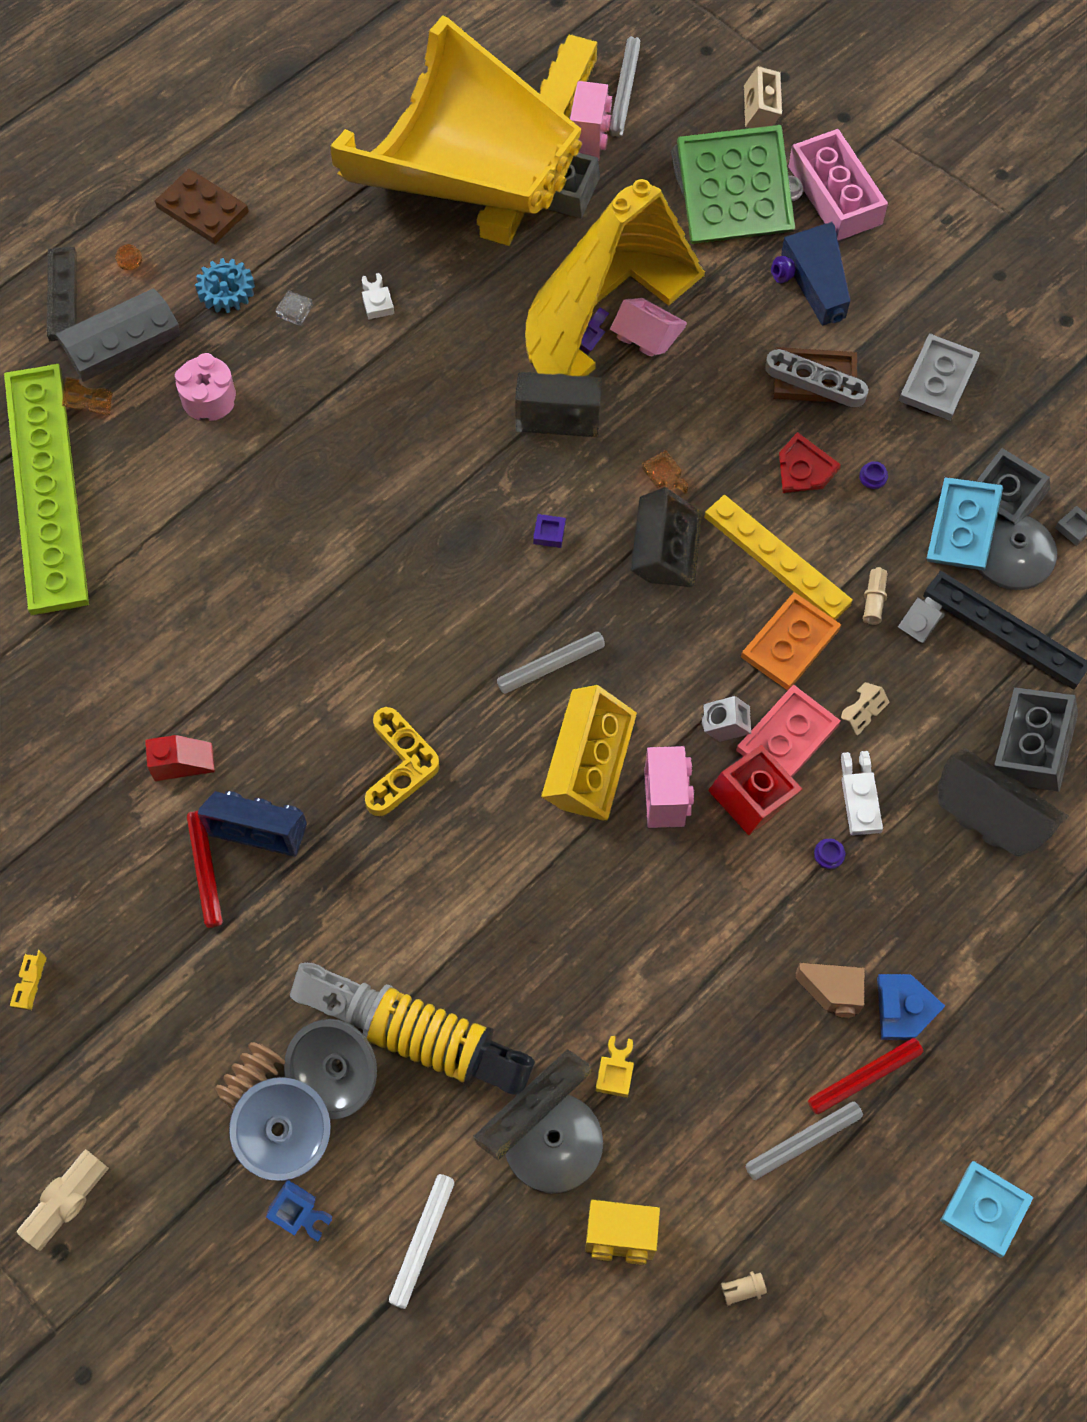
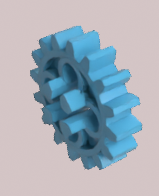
M222 258L220 259V264L216 265L215 262L211 261V268H201L203 275L199 274L196 276L198 283L195 284L200 302H205L206 308L209 309L214 306L215 312L225 308L226 312L229 313L230 307L234 306L239 310V303L248 304L247 296L254 295L253 288L255 284L251 270L245 269L244 263L241 262L236 265L235 259L225 263V260Z

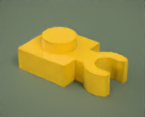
M611 1036L608 1042V1051L611 1058H601L596 1092L628 1098L634 1063L625 1061V1058L629 1057L632 1052L633 1041L628 1039L627 1047L624 1050H618L614 1045L616 1036Z

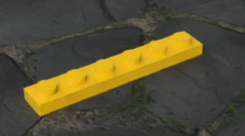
M723 495L705 511L704 518L792 591L834 620L851 606L853 599L726 495Z

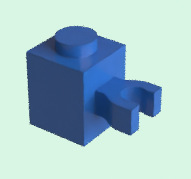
M286 1180L268 1208L266 1218L294 1236L302 1225L311 1238L319 1241L322 1232L316 1230L313 1223L317 1220H322L329 1225L333 1216L325 1211L313 1210L315 1196L290 1180Z

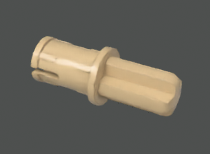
M876 567V569L870 571L868 590L864 593L866 604L863 621L872 625L881 623L883 602L887 600L885 589L888 573L881 567Z

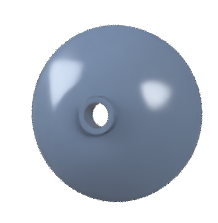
M291 1078L267 1079L251 1087L235 1105L229 1124L230 1143L239 1162L254 1175L268 1180H288L309 1171L321 1159L330 1137V1118L324 1101L310 1086ZM275 1123H280L283 1126V1133L280 1136H275L272 1133V1126Z

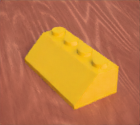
M599 685L573 689L541 797L561 810L603 821L608 820L637 712Z

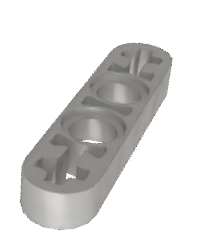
M773 350L767 355L765 369L774 378L849 407H860L866 401L868 386L860 379L784 350ZM777 361L782 362L779 366L774 365ZM790 365L793 366L791 372L788 371L789 368H790ZM800 369L808 370L811 373V375L807 378H803L798 376L796 371ZM832 379L835 381L836 386L832 388L826 387L822 384V381ZM841 385L845 386L843 392L840 391ZM854 390L859 392L856 396L851 395Z

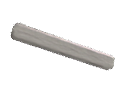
M594 632L499 677L497 679L498 687L503 694L517 689L605 646L604 638L600 632Z
M851 1102L754 1158L745 1166L748 1174L753 1180H757L861 1119L863 1116L861 1108L856 1102Z

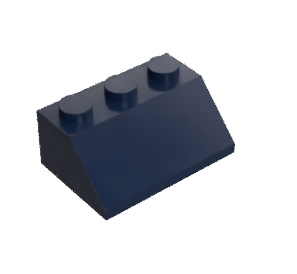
M215 791L198 811L208 836L294 857L297 856L307 826L304 813L297 807L284 805L282 808L274 806L271 802L261 798H255L253 801L245 799L240 794L232 791H226L225 794Z

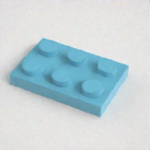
M945 477L927 561L985 571L1003 486Z

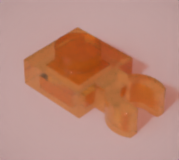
M667 450L643 462L642 469L657 489L662 486L666 487V495L670 500L673 501L676 498L674 488L681 489L684 494L688 493L687 482L679 478L682 470Z

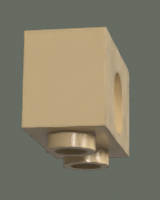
M757 66L745 83V127L774 126L782 115L780 72Z

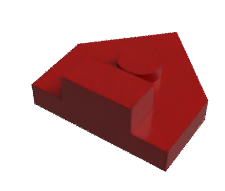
M798 432L779 452L783 493L823 489L841 469L840 463Z

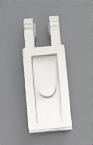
M860 752L861 774H852V758L850 753H842V785L850 834L881 833L883 826L874 773H871L869 752Z

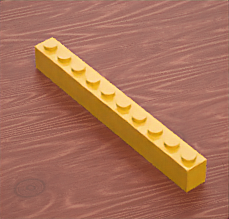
M569 34L565 43H561L559 46L556 62L552 61L550 65L548 79H544L541 84L540 95L568 118L571 116L577 82H587L596 63L597 42ZM486 206L484 210H480L477 217V225L480 226V237L510 246L525 212Z

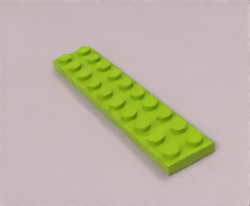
M59 364L4 373L28 611L32 616L89 605L62 370Z

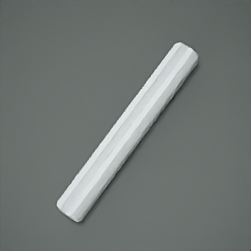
M439 1174L435 1180L389 1297V1302L396 1307H407L454 1186V1180L449 1176Z

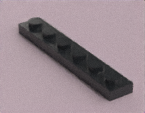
M941 570L923 594V597L927 598L928 596L942 605L941 608L1073 690H1075L1087 672V660Z

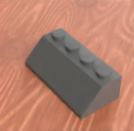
M153 288L57 333L56 336L81 381L84 382L179 337L180 331L179 324L168 304Z

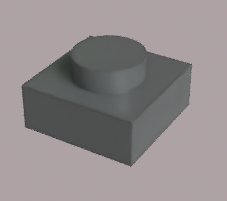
M1076 506L1057 523L1055 529L1077 546L1087 537V514Z

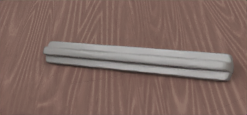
M631 36L627 39L609 133L612 137H621L623 135L640 49V39L638 37L633 38Z

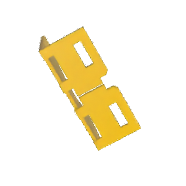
M38 950L37 956L25 954L19 977L23 979L21 984L17 983L10 1003L11 1007L32 1010L39 979H41L43 967L47 959L40 950ZM31 960L28 971H25L27 961ZM18 991H22L19 1002H15Z

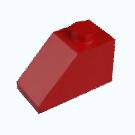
M178 735L145 740L147 768L154 781L215 772L211 742Z

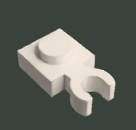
M376 273L377 281L374 283H369L366 276H362L364 289L362 297L368 320L394 314L388 286L383 287L380 273Z

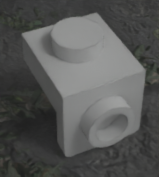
M928 596L925 601L917 598L898 627L924 643L938 621L945 615L939 611L942 605Z

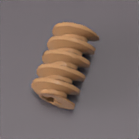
M250 1042L248 1048L252 1055L247 1053L240 1055L244 1066L234 1063L231 1068L236 1076L225 1074L223 1077L228 1087L222 1085L215 1087L219 1098L232 1110H234L235 1105L246 1091L254 1085L267 1080L265 1076L267 1073L275 1076L278 1075V1071L274 1067L275 1062L282 1065L285 1064V1061L268 1047Z

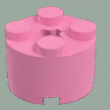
M203 353L199 357L189 360L176 371V387L183 408L189 416L198 420L200 418H209V421L226 416L233 409L236 391L231 372L223 361L214 358L209 353Z

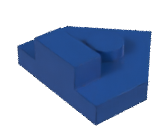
M879 974L877 976L881 1040H910L916 1038L945 1007L941 1001L911 974Z

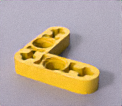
M390 707L377 710L373 717L374 728L377 734L403 762L366 792V807L375 816L388 814L434 777L439 770V759L436 752L395 709ZM383 718L386 720L392 719L393 727L396 730L394 735L392 729L387 724L382 726L381 720ZM408 736L414 739L415 743L409 749H402L398 746V741L402 737ZM418 751L425 761L431 759V767L428 768L424 765L420 768V759L416 756ZM402 775L409 777L411 783L408 787L400 789L394 785L397 777ZM387 786H389L391 790L389 794L387 792ZM375 796L380 799L384 797L385 804L382 806L379 803L374 805L373 798Z

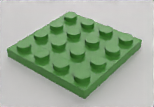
M782 125L678 137L677 145L691 244L786 233L795 230Z

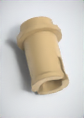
M753 1271L750 1272V1276L721 1283L727 1306L753 1297H757L759 1300L761 1295L767 1293L761 1273L754 1274Z

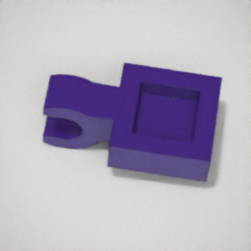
M601 307L589 321L579 348L587 355H589L605 333L599 327L609 313Z

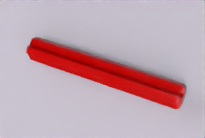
M199 810L187 814V822L204 923L207 928H214L222 925V916L208 834L198 815Z
M910 1039L810 1097L808 1104L811 1110L816 1115H819L919 1057L923 1053V1048L917 1039Z

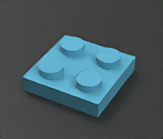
M972 1161L940 1221L999 1258H1002L1034 1197Z

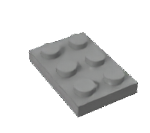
M929 334L902 390L899 401L951 420L977 363L980 352Z

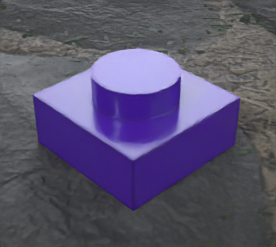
M538 514L533 544L562 548L566 518Z

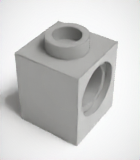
M736 696L704 704V716L702 717L704 732L719 742L751 734L750 706Z

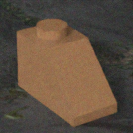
M808 963L799 964L796 970V979L827 1012H835L836 1016L845 1018L854 1017L855 1014L860 1013L864 1007V968Z

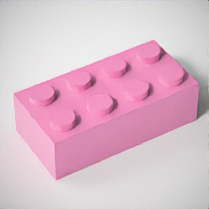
M839 129L792 145L788 167L793 175L801 181L804 192L824 223L833 222L838 241L883 224L888 203Z

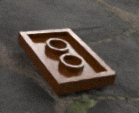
M191 169L185 171L155 200L156 208L214 245L249 212L247 204Z
M775 348V350L787 351L857 378V352ZM777 361L774 365L779 366L782 362ZM790 365V368L788 370L790 372L792 371V365ZM805 369L796 371L797 375L803 378L811 375ZM774 378L773 399L836 402ZM832 379L822 381V384L826 387L832 388L836 386L835 381ZM841 385L840 391L842 392L843 388L845 387L844 385ZM854 390L851 395L856 396L857 391Z

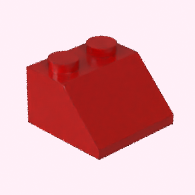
M761 744L722 771L708 791L748 835H751L770 821L802 791V788Z

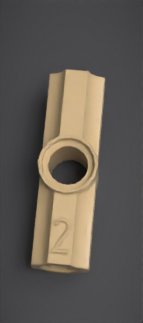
M85 1149L62 1177L56 1178L46 1187L40 1196L41 1203L16 1232L27 1243L41 1251L62 1224L71 1221L80 1212L86 1202V1195L109 1168Z

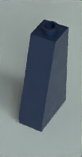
M833 222L784 237L781 255L793 260L795 264L794 278L821 325L838 323L846 318L850 297Z

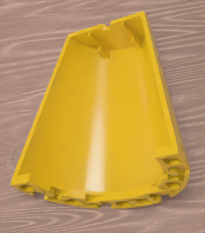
M442 15L429 30L425 54V66L428 67V71L419 76L411 96L412 104L402 114L388 136L374 150L368 152L356 149L354 133L344 129L330 146L333 166L340 170L337 174L348 182L534 214L543 208L548 209L555 192H561L566 183V177L564 176L573 156L575 157L579 153L582 141L579 140L581 128L454 22Z

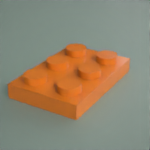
M793 592L743 650L741 658L788 691L838 633L841 624Z

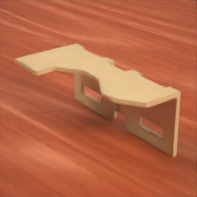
M865 682L857 690V692L861 693L860 699L842 712L841 719L850 722L857 736L871 722L870 717L872 715L877 716L890 703L883 688ZM879 691L880 694L873 700L872 698ZM868 701L869 705L864 709L862 706ZM860 711L861 713L855 719H853V717ZM863 721H865V723L858 729V726Z

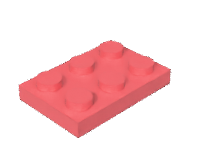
M793 685L751 730V734H748L739 743L736 751L745 756L762 744L787 773L793 777L834 732L841 720Z

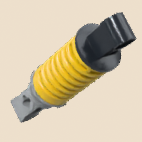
M301 963L298 967L290 997L300 1004L311 1006L327 1015L341 1019L353 1027L356 1026L363 1029L362 1034L369 1043L382 1048L387 1047L389 1051L393 1053L399 1052V1055L405 1058L410 1056L412 1061L416 1063L421 1061L422 1065L426 1067L433 1066V1069L437 1072L445 1070L447 1076L458 1079L467 1087H470L474 1080L478 1078L499 1087L509 1094L521 1095L525 1092L535 1061L526 1053L512 1050L492 1041L493 1028H486L474 1023L471 1025L468 1034L465 1035L469 1026L467 1019H460L456 1026L457 1016L451 1013L446 1018V1011L444 1009H438L435 1012V1007L432 1004H427L423 1009L424 1003L420 999H416L410 1006L411 996L398 992L391 985L386 984L380 992H376L366 983L360 985L348 978L329 972L314 963Z

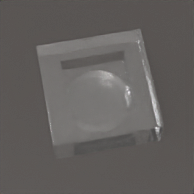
M287 291L276 308V315L279 318L301 326L313 307L312 299Z

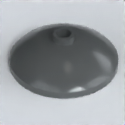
M997 514L985 571H978L985 579L1002 588L1011 590L1033 588L1044 582L1052 573L1057 561L1056 543L1051 533L1040 522L1029 516L1013 524Z
M323 1019L306 1025L293 1037L286 1051L284 1072L285 1078L301 1081L315 1090L324 1101L329 1118L339 1119L357 1112L369 1100L376 1084L377 1064L371 1045L358 1029L340 1020ZM337 1060L343 1063L342 1070L338 1068Z
M558 1092L539 1094L522 1103L509 1119L504 1135L505 1155L513 1173L528 1187L544 1193H564L582 1185L596 1170L603 1150L602 1130L595 1114L581 1100ZM554 1132L560 1136V1140L557 1143H551L548 1141L547 1136Z

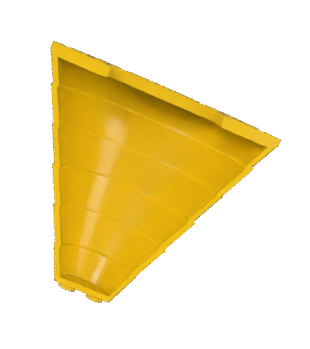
M637 180L633 186L626 187L617 194L603 211L600 218L577 243L573 251L540 288L529 309L525 331L529 362L533 363L540 383L557 401L595 369L596 362L579 348L594 306L631 276L669 306L705 275V271L698 263L699 259L685 239V233L678 224V219L668 206L662 191L650 185L647 180Z

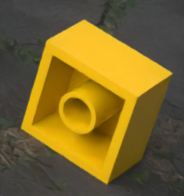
M591 1200L585 1252L592 1253V1258L597 1260L610 1261L613 1255L626 1257V1262L631 1264L644 1265L646 1260H653L657 1249L660 1208Z

